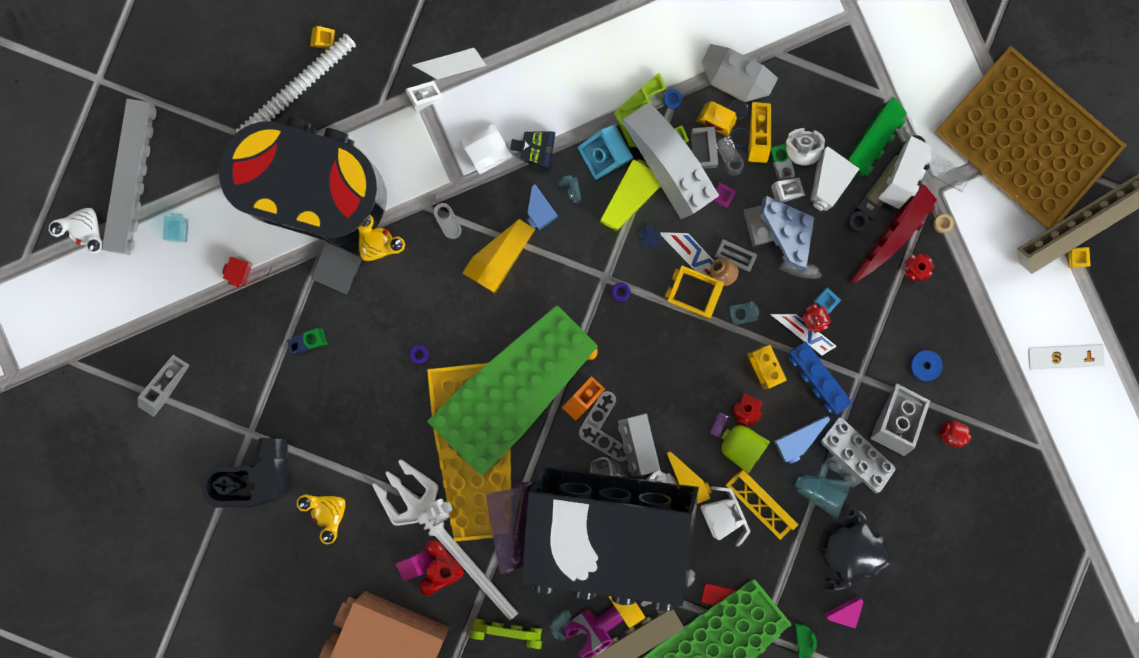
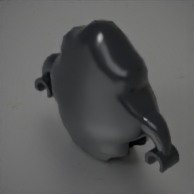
M845 505V507L851 509V513L843 514L848 518L855 516L857 521L851 522L847 526L838 524L834 529L826 532L821 555L825 560V564L831 571H835L841 579L839 583H835L832 579L826 578V581L832 582L830 587L824 586L829 592L848 589L853 582L862 577L873 579L881 570L888 567L891 562V554L886 547L884 537L873 533L868 525L866 515L851 505Z

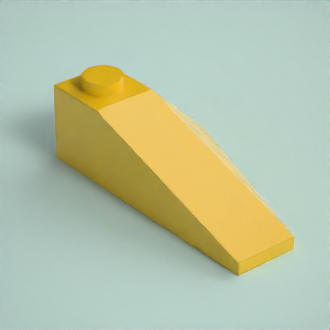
M518 219L474 255L463 271V274L495 294L535 229Z

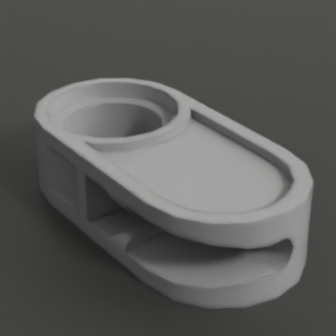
M446 203L438 204L434 209V216L443 233L450 239L458 238L462 229L452 209ZM442 207L447 208L449 211L445 218L438 216V210Z

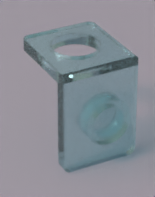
M754 301L729 308L733 325L758 320L759 310L758 306L754 305ZM737 309L745 310L746 317L743 320L735 317Z

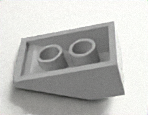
M895 384L875 424L871 439L905 456L915 449L930 400L899 384Z

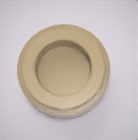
M945 213L936 216L933 221V227L939 233L950 231L954 225L953 218Z

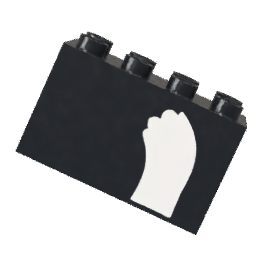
M544 467L529 491L522 584L533 585L534 591L543 594L554 593L557 589L570 590L572 595L579 599H593L596 594L612 596V601L620 605H632L636 600L651 602L653 608L661 611L674 610L675 606L683 607L690 576L699 487Z

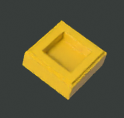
M1089 247L1074 248L1068 252L1069 268L1090 266Z

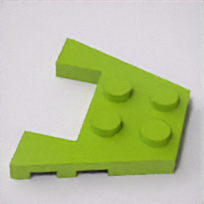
M660 73L656 74L614 112L629 148L637 146L621 120L647 103L651 104L650 96L666 90ZM683 126L675 128L684 142H689Z

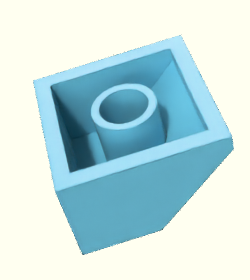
M616 125L600 130L577 147L595 180L622 167L633 159Z

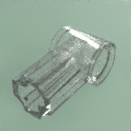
M725 137L716 142L717 149L728 174L737 176L744 168V160L740 157L731 137ZM738 162L740 168L734 170L730 167V163Z

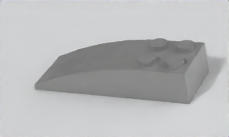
M647 103L621 120L680 219L696 213L719 196L690 148L677 131L650 103Z

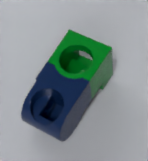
M322 328L313 329L287 340L291 355L328 345Z

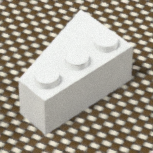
M911 136L904 144L898 156L892 176L888 177L886 182L888 183L887 188L880 194L878 199L899 209L911 195L915 196L919 189L917 183L926 172L923 168L932 157V154H930L932 146Z

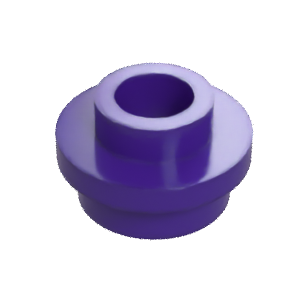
M622 282L615 284L611 291L612 297L619 302L627 300L631 293L629 286ZM623 289L624 295H618L617 290Z
M416 345L412 347L410 358L414 363L422 364L427 361L429 351L425 346ZM417 351L423 352L421 358L416 356Z

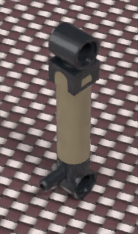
M913 135V137L925 142L922 136ZM903 146L865 197L855 207L854 210L856 212L848 217L846 225L850 231L860 232L868 226L869 221L881 209L880 207L884 201L878 198L888 186L886 182L888 177L892 176L895 169L894 165ZM930 164L925 165L923 169L927 171ZM855 217L861 219L862 225L860 227L854 224Z

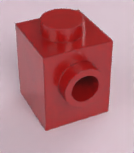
M230 257L228 264L226 263L222 270L223 279L228 280L227 284L239 287V284L246 285L252 264Z

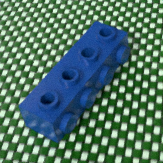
M806 341L801 342L787 353L790 363L794 367H798L801 371L800 376L806 383L809 382L813 387L811 389L817 398L823 400V406L829 414L838 415L852 404L851 400Z

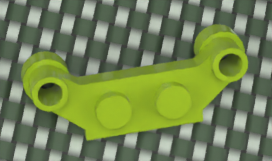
M473 619L469 638L484 640L486 633L527 640L526 647L541 649L542 629L531 627L530 631L522 630L523 627L518 625H511V628L503 627V623L492 622V625L484 624L485 620Z

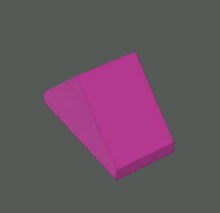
M425 550L397 562L396 566L402 580H409L426 573V569L435 560V557L429 555Z
M857 596L826 612L824 615L830 621L856 629L863 600Z

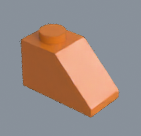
M591 376L562 408L576 421L602 394L605 388Z

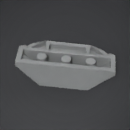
M710 44L702 59L710 85L743 102L769 96L778 79L764 65L731 48Z

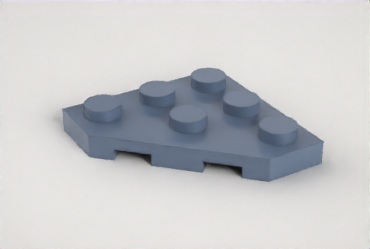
M766 196L762 200L761 219L763 222H767L771 230L769 233L776 246H780L784 254L782 257L786 264L800 270L807 267L814 217Z

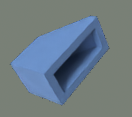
M533 185L528 207V216L530 218L527 221L533 229L537 227L538 230H541L558 218V215L538 187Z

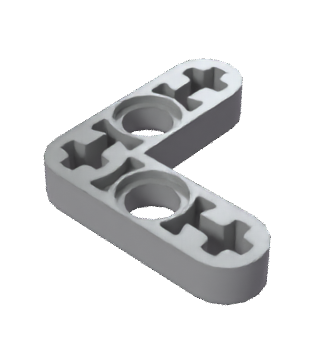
M605 391L599 396L580 427L579 435L582 440L613 459L624 461L627 459L626 453L624 457L620 456L618 458L614 450L611 453L607 452L612 447L613 442L617 443L614 446L617 449H621L623 444L600 430L616 403L615 395L612 392ZM611 395L613 402L605 406L608 409L607 413L603 409L596 407L598 403L601 406L604 403L603 396ZM594 411L602 412L603 419L596 422L592 419ZM590 427L591 433L596 435V432L600 433L595 443L591 442L594 438L590 436L584 437L583 429ZM602 437L609 439V446L606 448H601L598 444L599 439Z

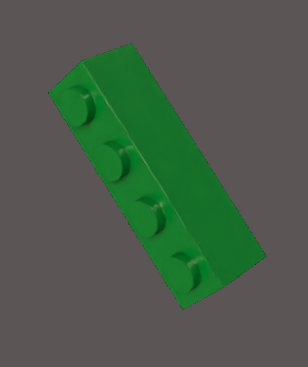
M893 96L883 104L846 158V160L859 168L856 176L862 178L864 175L868 176L874 168L872 163L875 159L879 160L885 152L882 150L886 144L889 145L893 141L895 130L897 128L900 130L906 122L904 117L907 112Z

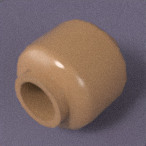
M724 257L715 260L710 268L711 277L724 282V286L734 283L739 273L738 267L728 258Z

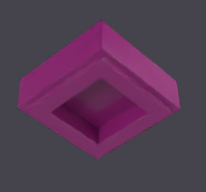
M719 182L716 188L719 196L713 202L728 208L736 191Z

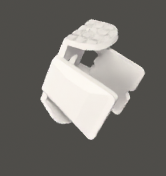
M711 486L710 489L727 491L729 498L700 507L713 537L721 540L742 525L744 530L735 543L739 547L751 531L732 489Z

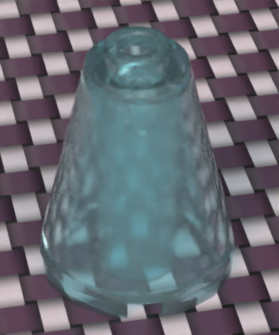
M804 474L803 477H798L795 487L798 488L797 492L838 519L851 482Z

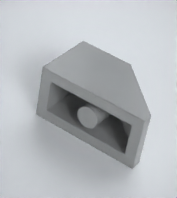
M761 206L744 209L752 247L772 242L773 239L769 233L771 230L767 222H763L760 217Z

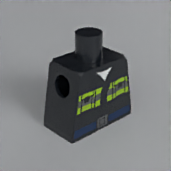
M554 131L524 132L523 140L512 139L510 150L521 152L520 161L550 170L556 133Z

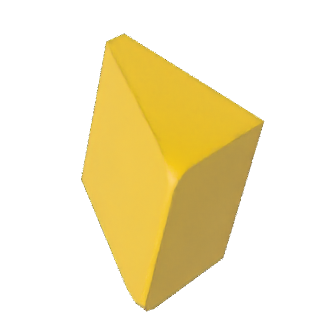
M320 26L312 28L310 46L330 49V46H333L335 30Z

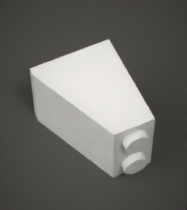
M829 147L824 149L821 158L817 162L810 199L813 202V206L820 211H827L833 207L859 170L858 167Z

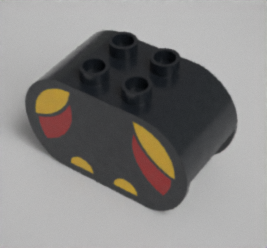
M288 116L286 125L273 121L257 122L244 127L229 140L220 160L219 181L226 199L237 210L263 223L339 245H350L359 242L358 228L369 215L373 217L371 229H376L379 225L387 203L384 180L370 160L354 146L355 141L349 139L347 133L326 128L324 136L317 134L318 130L310 127L311 123Z

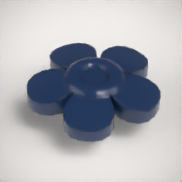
M647 226L646 232L640 231L639 237L644 239L642 240L644 247H648L650 244L655 247L659 244L658 240L655 239L661 236L659 230L654 231L653 226Z

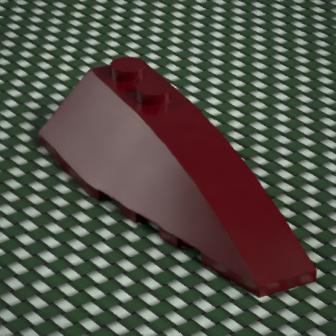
M924 184L920 185L916 195H911L902 205L849 280L851 284L856 283L882 265L905 244L916 230L919 231L925 224L923 219L926 215L930 216L936 208L934 204L937 201L927 186Z

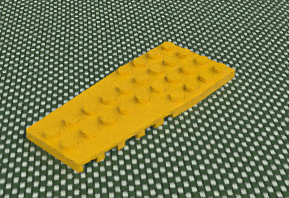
M488 363L427 369L432 416L471 377ZM433 428L440 459V468L442 470L443 485L446 492V501L450 503L452 508L449 514L454 536L453 540L456 542L511 536V448L483 476H480Z

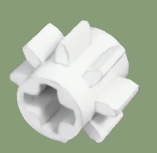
M439 499L429 504L430 509L427 513L430 520L433 519L439 523L450 518L449 513L452 511L449 502L446 503L443 499Z

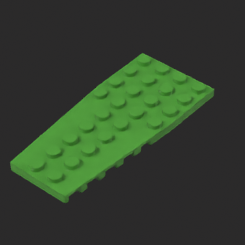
M555 306L471 377L427 422L480 476H483L525 434L597 349L598 345L559 306Z
M752 579L686 624L683 630L653 647L641 658H756L774 640H777L780 634L788 626H791V623L758 582Z

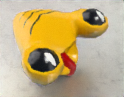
M371 215L358 228L359 253L363 261H372L390 254H398L405 248L404 240L399 236L392 238L388 229H371L373 226V217Z
M307 494L300 496L297 500V508L300 511H308L313 508L311 511L312 521L319 526L326 527L320 533L319 538L321 542L327 545L333 543L337 538L338 526L345 511V499L336 496H311Z

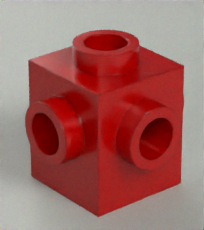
M920 253L917 255L912 254L905 261L906 265L902 269L910 280L918 282L922 279L924 281L932 275L931 270L935 266L932 264L930 257ZM918 265L922 266L924 269L920 270L918 268Z
M744 394L741 402L737 401L733 409L737 423L744 426H753L754 422L758 423L762 415L760 411L762 401Z

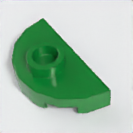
M794 623L798 658H810L817 647L815 634L809 627Z

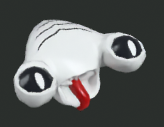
M92 208L80 209L65 218L54 220L49 224L48 231L52 236L59 237L68 231L69 237L77 245H86V250L91 254H97L102 250L103 242L99 233L98 220Z

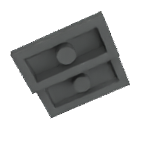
M327 242L315 268L312 280L347 294L354 276L358 272L362 258L356 253Z

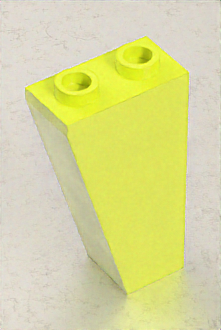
M639 159L632 161L600 223L618 231L661 187L651 169L647 167V163Z

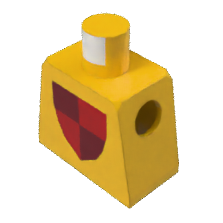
M710 101L704 104L696 122L706 127H715L716 132L729 137L737 118L735 112Z

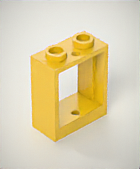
M684 266L676 269L672 277L675 280L673 287L669 286L665 297L668 298L667 303L710 319L724 282ZM683 273L714 285L704 311L674 299Z
M766 345L747 353L763 389H769L787 381L771 345Z

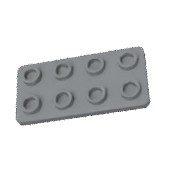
M838 418L821 440L822 445L832 453L825 460V463L852 488L864 482L873 492L879 493L895 471V466L843 418Z

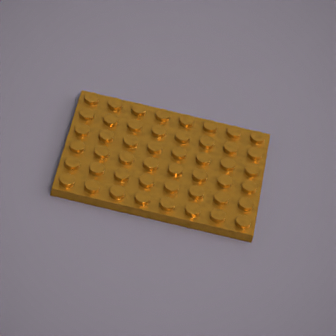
M1012 46L1007 48L934 132L1047 230L1063 220L1127 146Z

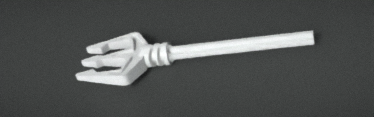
M400 459L399 464L404 473L413 474L426 488V492L422 498H419L403 486L398 477L387 471L386 475L391 485L398 489L408 507L407 511L400 514L386 499L387 491L377 483H373V488L393 525L399 526L417 522L421 525L424 523L426 525L424 530L429 528L428 534L436 536L509 620L513 619L518 612L444 529V522L437 523L436 520H430L427 511L430 509L429 504L436 500L438 485Z

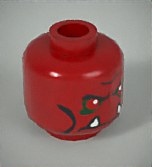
M817 304L806 308L807 312L802 315L808 331H814L815 334L829 328L828 325L831 323V319L824 306L818 307Z
M955 420L944 423L940 431L942 441L955 448L967 445L971 439L969 428Z

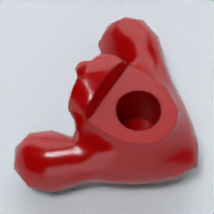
M430 540L426 544L427 553L436 558L426 569L428 579L420 582L419 589L422 594L431 595L439 589L459 580L464 575V571L460 563L446 551L440 541Z

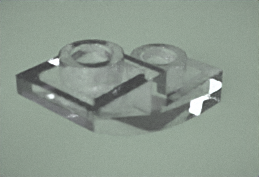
M939 156L935 158L928 171L936 179L960 192H963L972 175Z
M784 261L779 267L780 270L800 278L818 279L822 276L818 272L819 269L812 264L800 270L786 264Z

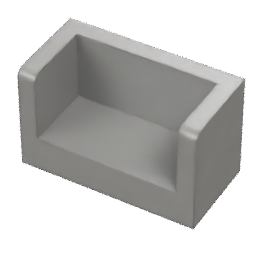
M715 127L691 129L692 153L703 169L716 168L718 166Z

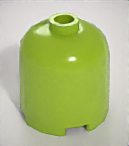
M737 425L731 431L727 429L721 438L724 441L721 445V450L728 459L749 473L770 441L744 425Z

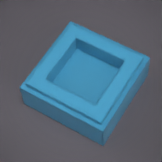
M826 287L813 302L818 307L824 306L829 314L841 300Z

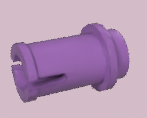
M719 412L718 415H715L717 418L709 433L721 438L727 422L729 423L730 421L728 420L729 416Z

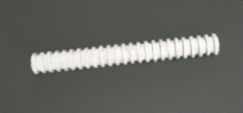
M344 33V37L339 38L338 42L335 41V45H331L329 50L326 49V53H322L320 58L317 57L316 62L313 61L311 66L308 65V69H303V73L298 74L299 77H294V81H290L289 85H285L286 88L284 90L281 89L280 93L277 92L276 97H272L271 101L268 100V104H264L262 109L259 108V112H255L253 117L250 116V120H246L244 125L241 124V128H237L236 133L250 124L271 121L270 119L272 118L275 119L276 114L279 115L281 110L284 111V107H288L290 102L293 103V99H297L299 94L302 95V91H306L308 86L311 87L312 82L315 83L316 79H320L321 74L324 75L325 71L328 72L329 67H334L333 64H337L338 59H343L342 56H346V52H351V48L356 47L354 41Z

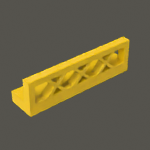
M740 469L725 484L780 540L790 529L794 530L798 526L743 469ZM740 478L744 482V491H736L731 485ZM747 493H755L758 496V504H749L747 502ZM761 507H769L771 509V518H763L761 516ZM766 520H771L772 526ZM774 520H782L787 525L780 534L774 529Z

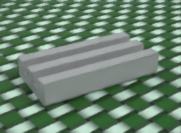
M722 239L714 256L718 259L727 258L721 255V252L749 264L747 267L729 259L738 268L750 272L757 254ZM724 245L752 257L751 260L723 248Z

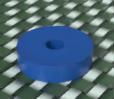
M928 350L916 353L910 363L912 374L921 381L936 379L941 374L943 368L939 355ZM925 362H927V363L929 364V368H928V369H925V368H924V363H925Z

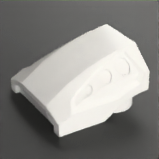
M494 124L460 141L480 175L513 157Z

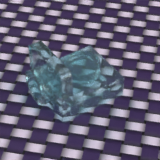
M572 175L561 177L562 180L558 181L559 187L571 185L570 188H567L569 199H573L574 203L582 202L577 177L573 178Z
M567 608L550 624L552 629L550 633L557 640L559 638L563 641L566 639L560 628L564 629L571 622L570 617L572 614Z

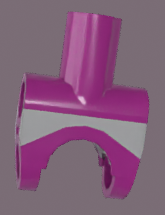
M612 606L599 617L595 615L592 609H588L575 617L565 627L563 633L567 638L586 634V644L580 650L578 656L580 658H592L612 644L613 640L608 631L624 619L615 606Z

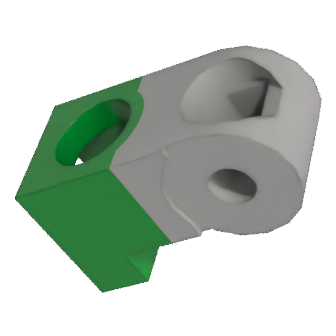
M786 143L771 147L769 156L775 168L778 181L794 178V168L786 150Z

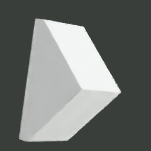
M434 81L405 90L417 112L443 98Z
M800 177L778 181L771 186L775 200L781 203L805 196Z

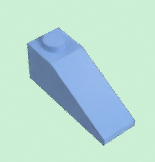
M821 417L774 440L783 461H789L791 464L800 460L799 456L803 455L829 422V417Z

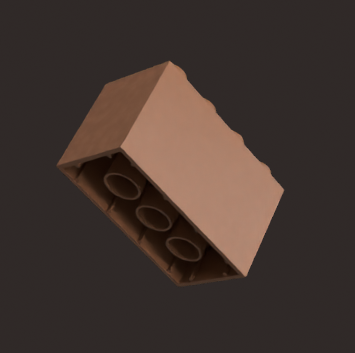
M364 591L357 599L349 597L346 603L343 602L334 621V625L342 628L340 635L334 632L331 639L326 641L319 658H437L449 626Z

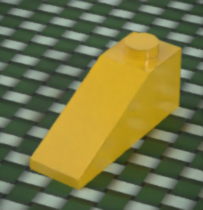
M752 102L748 161L767 163L771 150V104Z
M666 452L678 484L699 487L697 504L710 499L709 494L712 492L708 482L704 483L699 476L672 452Z

